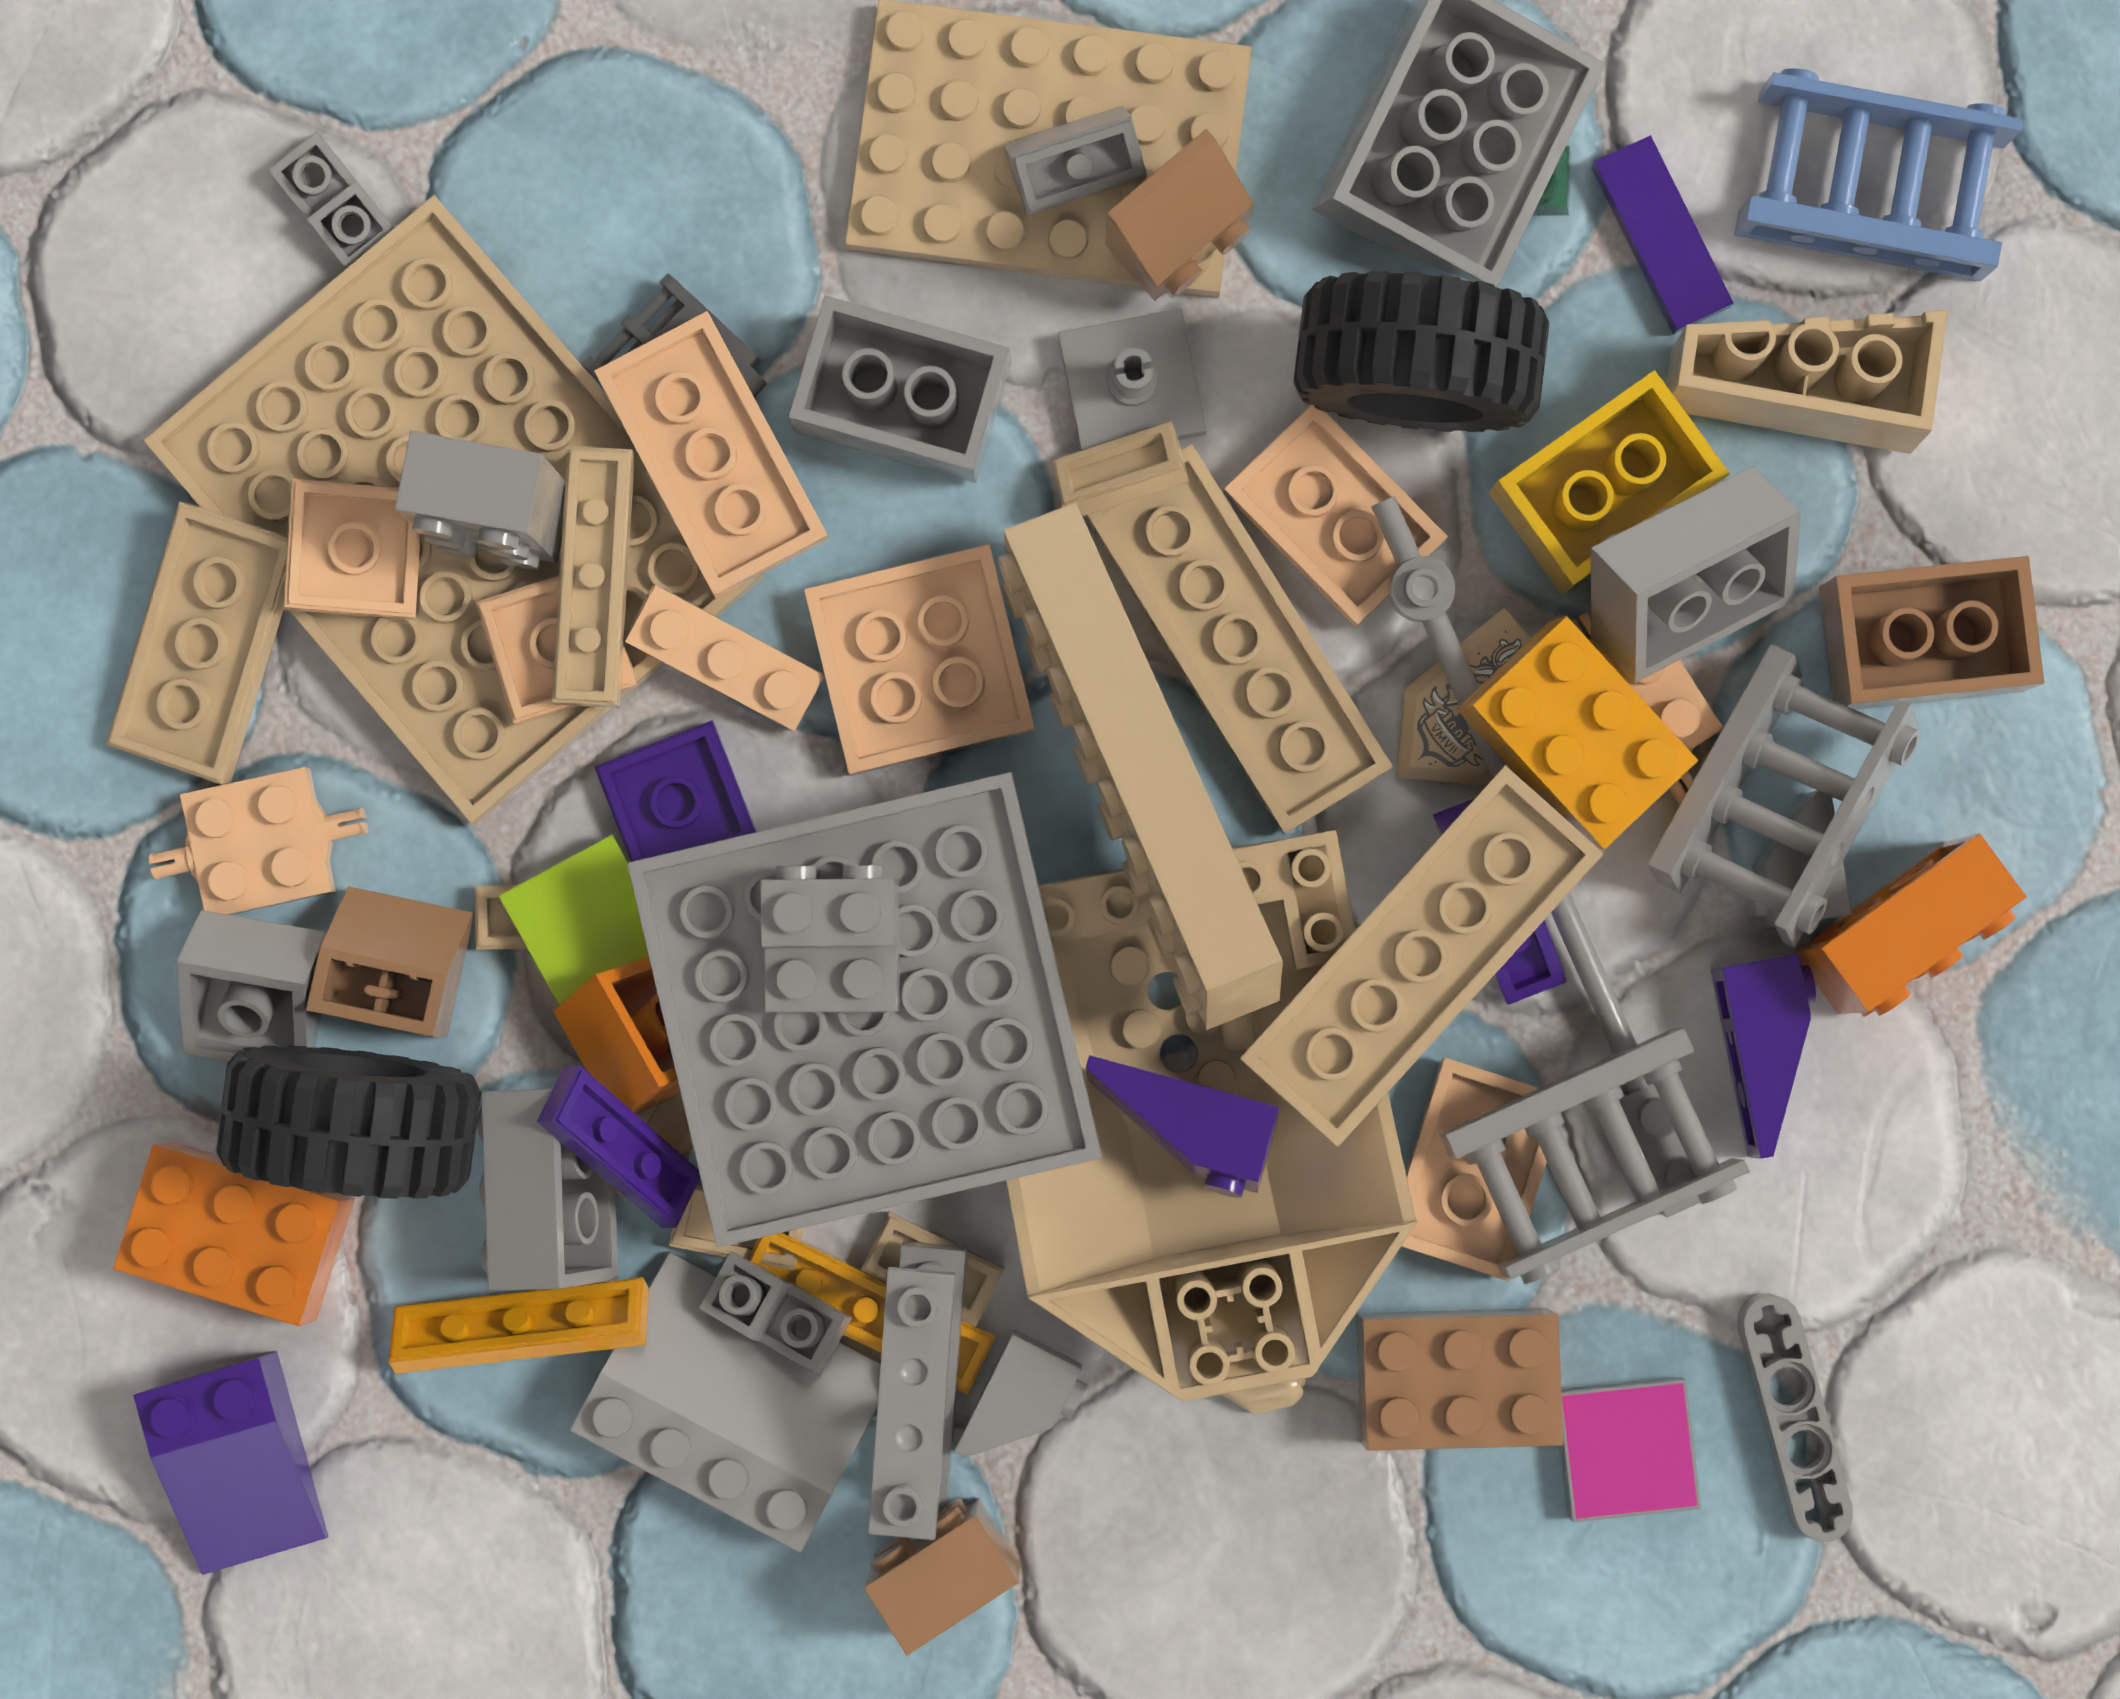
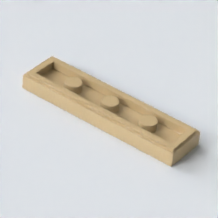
M568 446L552 692V703L555 705L620 708L635 453L632 449Z

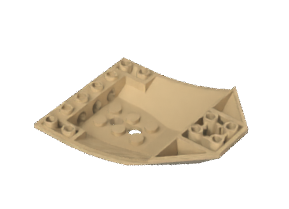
M1336 830L1232 848L1283 960L1280 1000L1252 1012L1255 1041L1355 931ZM1124 868L1039 885L1102 1158L1006 1180L1027 1298L1182 1402L1313 1377L1418 1223L1388 1093L1337 1147L1240 1059L1248 1049L1233 1051L1225 1048L1221 1025L1206 1030L1198 1011L1188 1015L1181 1001L1171 1008H1160L1150 1001L1148 986L1152 978L1162 972L1177 974L1173 961V954L1170 953L1162 956L1153 939L1148 924V919L1153 917L1148 906L1147 895L1136 898ZM1185 1035L1195 1042L1197 1058L1189 1069L1176 1072L1163 1065L1160 1059V1049L1163 1042L1170 1036ZM1089 1055L1279 1107L1278 1122L1258 1193L1244 1190L1241 1198H1234L1206 1189L1204 1187L1206 1179L1194 1176L1088 1081L1086 1064Z

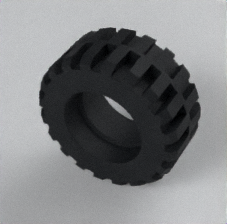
M1370 271L1365 274L1348 272L1341 273L1339 277L1330 275L1322 278L1319 282H1315L1303 297L1293 384L1299 397L1306 404L1314 405L1316 409L1324 412L1337 413L1340 417L1365 420L1367 423L1388 424L1419 430V428L1433 429L1442 432H1453V430L1484 432L1485 430H1509L1510 427L1519 428L1525 426L1527 422L1529 423L1540 408L1550 323L1542 306H1539L1538 302L1533 298L1522 297L1520 292L1509 288L1500 289L1495 287L1494 284L1482 281L1472 282L1461 280L1460 277L1447 275L1431 276L1420 272L1406 271L1405 273Z
M265 1045L261 1048L246 1047L243 1050H238L227 1063L216 1151L227 1170L233 1173H242L243 1177L252 1180L268 1181L272 1185L282 1187L302 1188L305 1191L319 1193H339L345 1196H377L378 1198L397 1199L398 1197L419 1199L428 1198V1196L432 1195L437 1197L448 1196L450 1193L458 1192L469 1180L481 1091L475 1078L469 1073L461 1072L460 1069L440 1066L434 1062L409 1059V1057L329 1047L313 1048L289 1045L288 1047Z

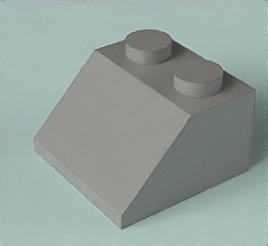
M200 910L176 961L183 1053L230 1061L238 1050H243L246 1047L261 1048L265 1045L288 1047L289 1045L315 1048L321 1013L307 1011L306 1008L319 949L327 932Z

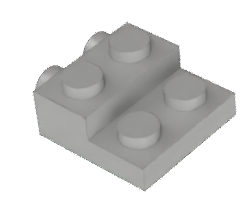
M883 865L843 866V879H816V866H776V880H761V947H765V1013L900 1011L899 879H883Z

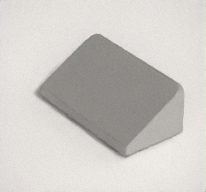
M1124 106L1115 107L1010 141L1004 145L1027 215L1147 176L1132 117Z

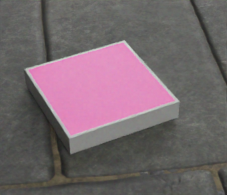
M1680 1377L1561 1390L1563 1446L1561 1448L1569 1518L1572 1522L1701 1509L1686 1379Z

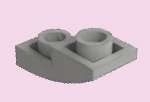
M318 131L268 169L346 269L394 229Z
M731 1251L699 1307L702 1311L749 1339L764 1343L815 1374H822L852 1319L850 1315L808 1291Z

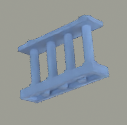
M1789 68L1782 70L1781 73H1772L1760 90L1758 100L1759 103L1781 107L1767 189L1760 192L1759 196L1751 195L1740 208L1735 227V236L1980 282L1998 267L2002 242L1983 239L1984 233L1978 229L1993 146L2005 148L2022 131L2024 119L2006 116L2005 110L2002 107L1992 104L1975 103L1968 105L1967 108L1819 81L1818 74L1805 69ZM1806 111L1843 118L1829 201L1822 204L1821 208L1796 204L1797 198L1791 195ZM1868 123L1905 130L1890 215H1885L1883 220L1860 216L1859 209L1854 206ZM1930 135L1967 141L1953 226L1947 227L1945 231L1921 227V220L1916 218Z

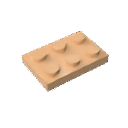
M1310 405L1223 491V494L1355 628L1389 596V581L1394 571L1398 568L1371 506L1395 496L1421 556L1429 557L1448 538L1432 519L1326 412L1316 409L1314 405Z
M1441 1058L1406 1169L1407 1181L1418 1223L1402 1247L1510 1281L1509 1278L1502 1275L1497 1263L1517 1255V1252L1477 1163L1470 1165L1466 1155L1458 1159L1450 1158L1439 1133L1539 1089L1538 1087L1449 1058ZM1522 1129L1501 1139L1506 1149L1500 1153L1530 1217L1547 1161L1536 1137L1529 1138L1526 1130Z

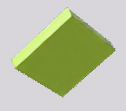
M613 835L498 896L558 1006L594 975L649 957L628 869V862Z

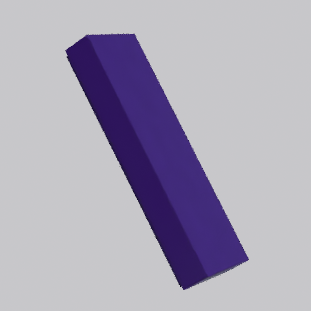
M1652 136L1645 137L1594 161L1591 169L1673 335L1684 330L1688 324H1697L1729 309L1734 302Z
M580 1065L564 1066L537 1122L661 1228H677L700 1180L699 1170Z

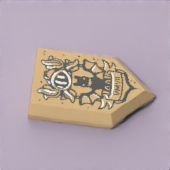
M1503 608L1461 642L1460 645L1478 686L1480 687L1531 638L1511 614ZM1439 661L1405 688L1396 778L1486 787L1492 779L1465 718L1457 710L1459 704Z

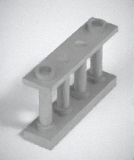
M1770 644L1647 865L1659 884L1680 894L1689 877L1695 880L1702 876L1779 912L1780 914L1774 925L1783 943L1795 948L1803 932L1811 934L1819 925L1827 906V899L1823 897L1896 764L1904 766L1912 757L1920 738V731L1916 729L1917 723L1911 704L1900 699L1887 722L1884 723L1804 688V681L1801 679L1802 674L1794 653ZM1793 710L1872 745L1873 747L1857 776L1852 778L1774 743L1773 735L1770 733L1781 713L1788 715ZM1761 765L1842 801L1825 833L1822 834L1743 798V792L1739 788L1750 768L1758 769ZM1732 820L1810 856L1811 858L1794 889L1791 890L1712 853V846L1709 842L1720 822L1727 824Z
M1672 1028L1439 1133L1450 1158L1458 1159L1466 1155L1470 1165L1477 1163L1516 1249L1517 1255L1497 1263L1503 1276L1509 1279L1521 1276L1524 1284L1535 1282L1558 1271L1560 1267L1556 1259L1695 1196H1698L1701 1204H1705L1737 1190L1733 1179L1750 1172L1745 1160L1730 1158L1718 1163L1678 1075V1072L1683 1070L1678 1059L1695 1052L1684 1028ZM1642 1075L1647 1085L1654 1084L1695 1175L1659 1190L1618 1100L1624 1096L1620 1085ZM1584 1102L1588 1112L1595 1110L1636 1200L1602 1217L1596 1208L1560 1129V1125L1565 1123L1560 1112ZM1522 1129L1526 1130L1529 1138L1536 1137L1577 1227L1542 1244L1500 1153L1506 1149L1501 1139Z
M903 1241L899 1268H888L868 1534L935 1540L938 1506H947L949 1500L967 1246Z

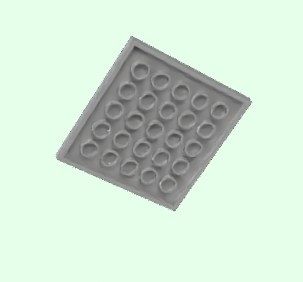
M1012 772L627 863L717 1248L1102 1158ZM883 865V879H899L900 1011L765 1013V947H761V880H776V866H816V879H843V866Z

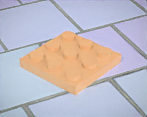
M990 544L804 589L850 776L1035 731Z

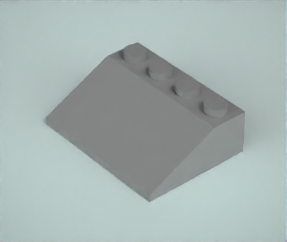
M1413 0L1311 210L1366 240L1466 280L1491 283L1498 288L1605 66V62L1496 0Z
M669 1252L649 1287L646 1345L616 1348L612 1351L570 1431L801 1553L878 1407L881 1362L839 1341L822 1374L812 1373L764 1343L749 1339L699 1309L717 1276L679 1255Z

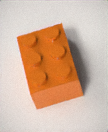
M1978 833L1944 842L1851 910L1852 915L1841 917L1793 953L1799 954L1802 965L1810 967L1816 985L1838 1014L1861 1013L1865 1017L1875 1011L1878 1016H1881L1898 1006L1911 995V992L1906 987L1908 983L1927 973L1933 978L1957 963L1964 956L1958 948L1963 943L1979 935L1985 940L2013 922L2016 916L2011 909L2027 898V896L1983 836Z
M175 1142L153 1144L113 1269L292 1325L302 1326L317 1320L355 1198L339 1193L305 1191L302 1188L272 1185L268 1181L252 1180L243 1177L242 1173H233L227 1170L217 1155Z

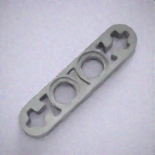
M1770 1293L1757 1294L1749 1298L1740 1308L1737 1317L1738 1330L1788 1514L1794 1527L1806 1537L1818 1542H1832L1841 1538L1850 1528L1853 1510L1801 1317L1796 1307L1787 1299ZM1768 1306L1771 1312L1784 1315L1785 1324L1777 1326L1775 1333L1779 1347L1787 1350L1794 1346V1356H1774L1762 1363L1761 1353H1774L1768 1335L1754 1330V1322L1763 1319V1307ZM1791 1367L1800 1373L1803 1379V1390L1797 1400L1788 1404H1781L1773 1399L1769 1383L1776 1371ZM1801 1430L1812 1431L1820 1442L1818 1458L1807 1466H1796L1787 1456L1786 1446L1788 1440L1794 1433ZM1828 1471L1829 1480H1816L1821 1498L1828 1503L1835 1504L1836 1511L1827 1514L1828 1525L1821 1528L1816 1521L1805 1518V1511L1814 1508L1811 1488L1805 1484L1796 1488L1794 1480L1797 1478L1815 1479Z

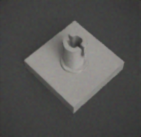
M1182 308L1058 332L1081 451L1172 421L1179 440L1206 435L1207 429Z

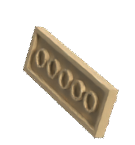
M1193 444L1181 450L1189 482L1085 515L1281 833L1285 835L1391 770L1393 765Z
M1505 765L1240 1059L1333 1144L1339 1147L1604 853Z

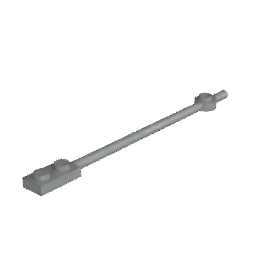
M1393 496L1371 506L1398 567L1389 581V599L1393 608L1400 616L1413 622L1423 623L1460 706L1479 686L1446 614L1454 600L1455 581L1451 571L1441 561L1420 555L1396 498ZM1417 577H1426L1432 581L1434 594L1430 600H1421L1414 595L1412 585ZM1466 720L1491 779L1505 765L1513 772L1506 762ZM1569 892L1551 914L1614 1055L1637 1045ZM1643 1075L1627 1082L1629 1090L1624 1092V1096L1618 1100L1659 1190L1695 1175L1654 1084L1647 1085ZM1695 1196L1662 1211L1661 1214L1668 1218L1701 1202L1698 1196Z

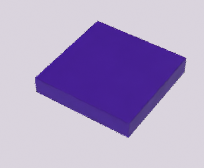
M713 720L594 766L631 862L757 832Z

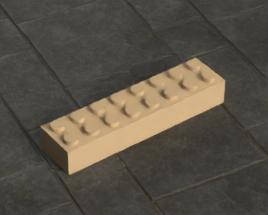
M1072 503L1003 530L1006 554L998 557V563L1005 580L1001 587L1006 603L1015 620L1023 617L1029 637L1025 638V643L1037 673L1041 674L1047 671L1053 692L1049 693V698L1054 713L1062 729L1071 726L1078 746L1073 749L1084 781L1087 785L1096 782L1102 801L1098 805V810L1106 832L1111 841L1122 838L1121 842L1127 858L1123 862V867L1131 889L1136 898L1145 895L1148 897L1147 902L1153 917L1148 919V924L1155 944L1162 956L1170 953L1174 956L1173 961L1178 976L1174 977L1173 980L1186 1013L1190 1015L1198 1011L1205 1029L1209 1030L1278 1002L1280 1000L1283 960L1077 503Z

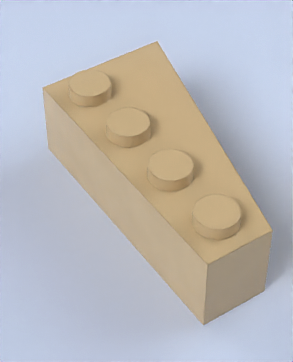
M1948 310L1925 311L1922 316L1894 317V313L1868 314L1865 319L1830 321L1829 317L1804 318L1802 322L1771 324L1770 320L1688 324L1671 349L1666 386L1684 411L1690 415L1911 454L1933 428Z

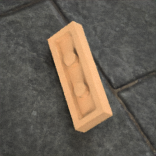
M655 583L652 585L624 638L626 643L794 732L825 676L821 672Z

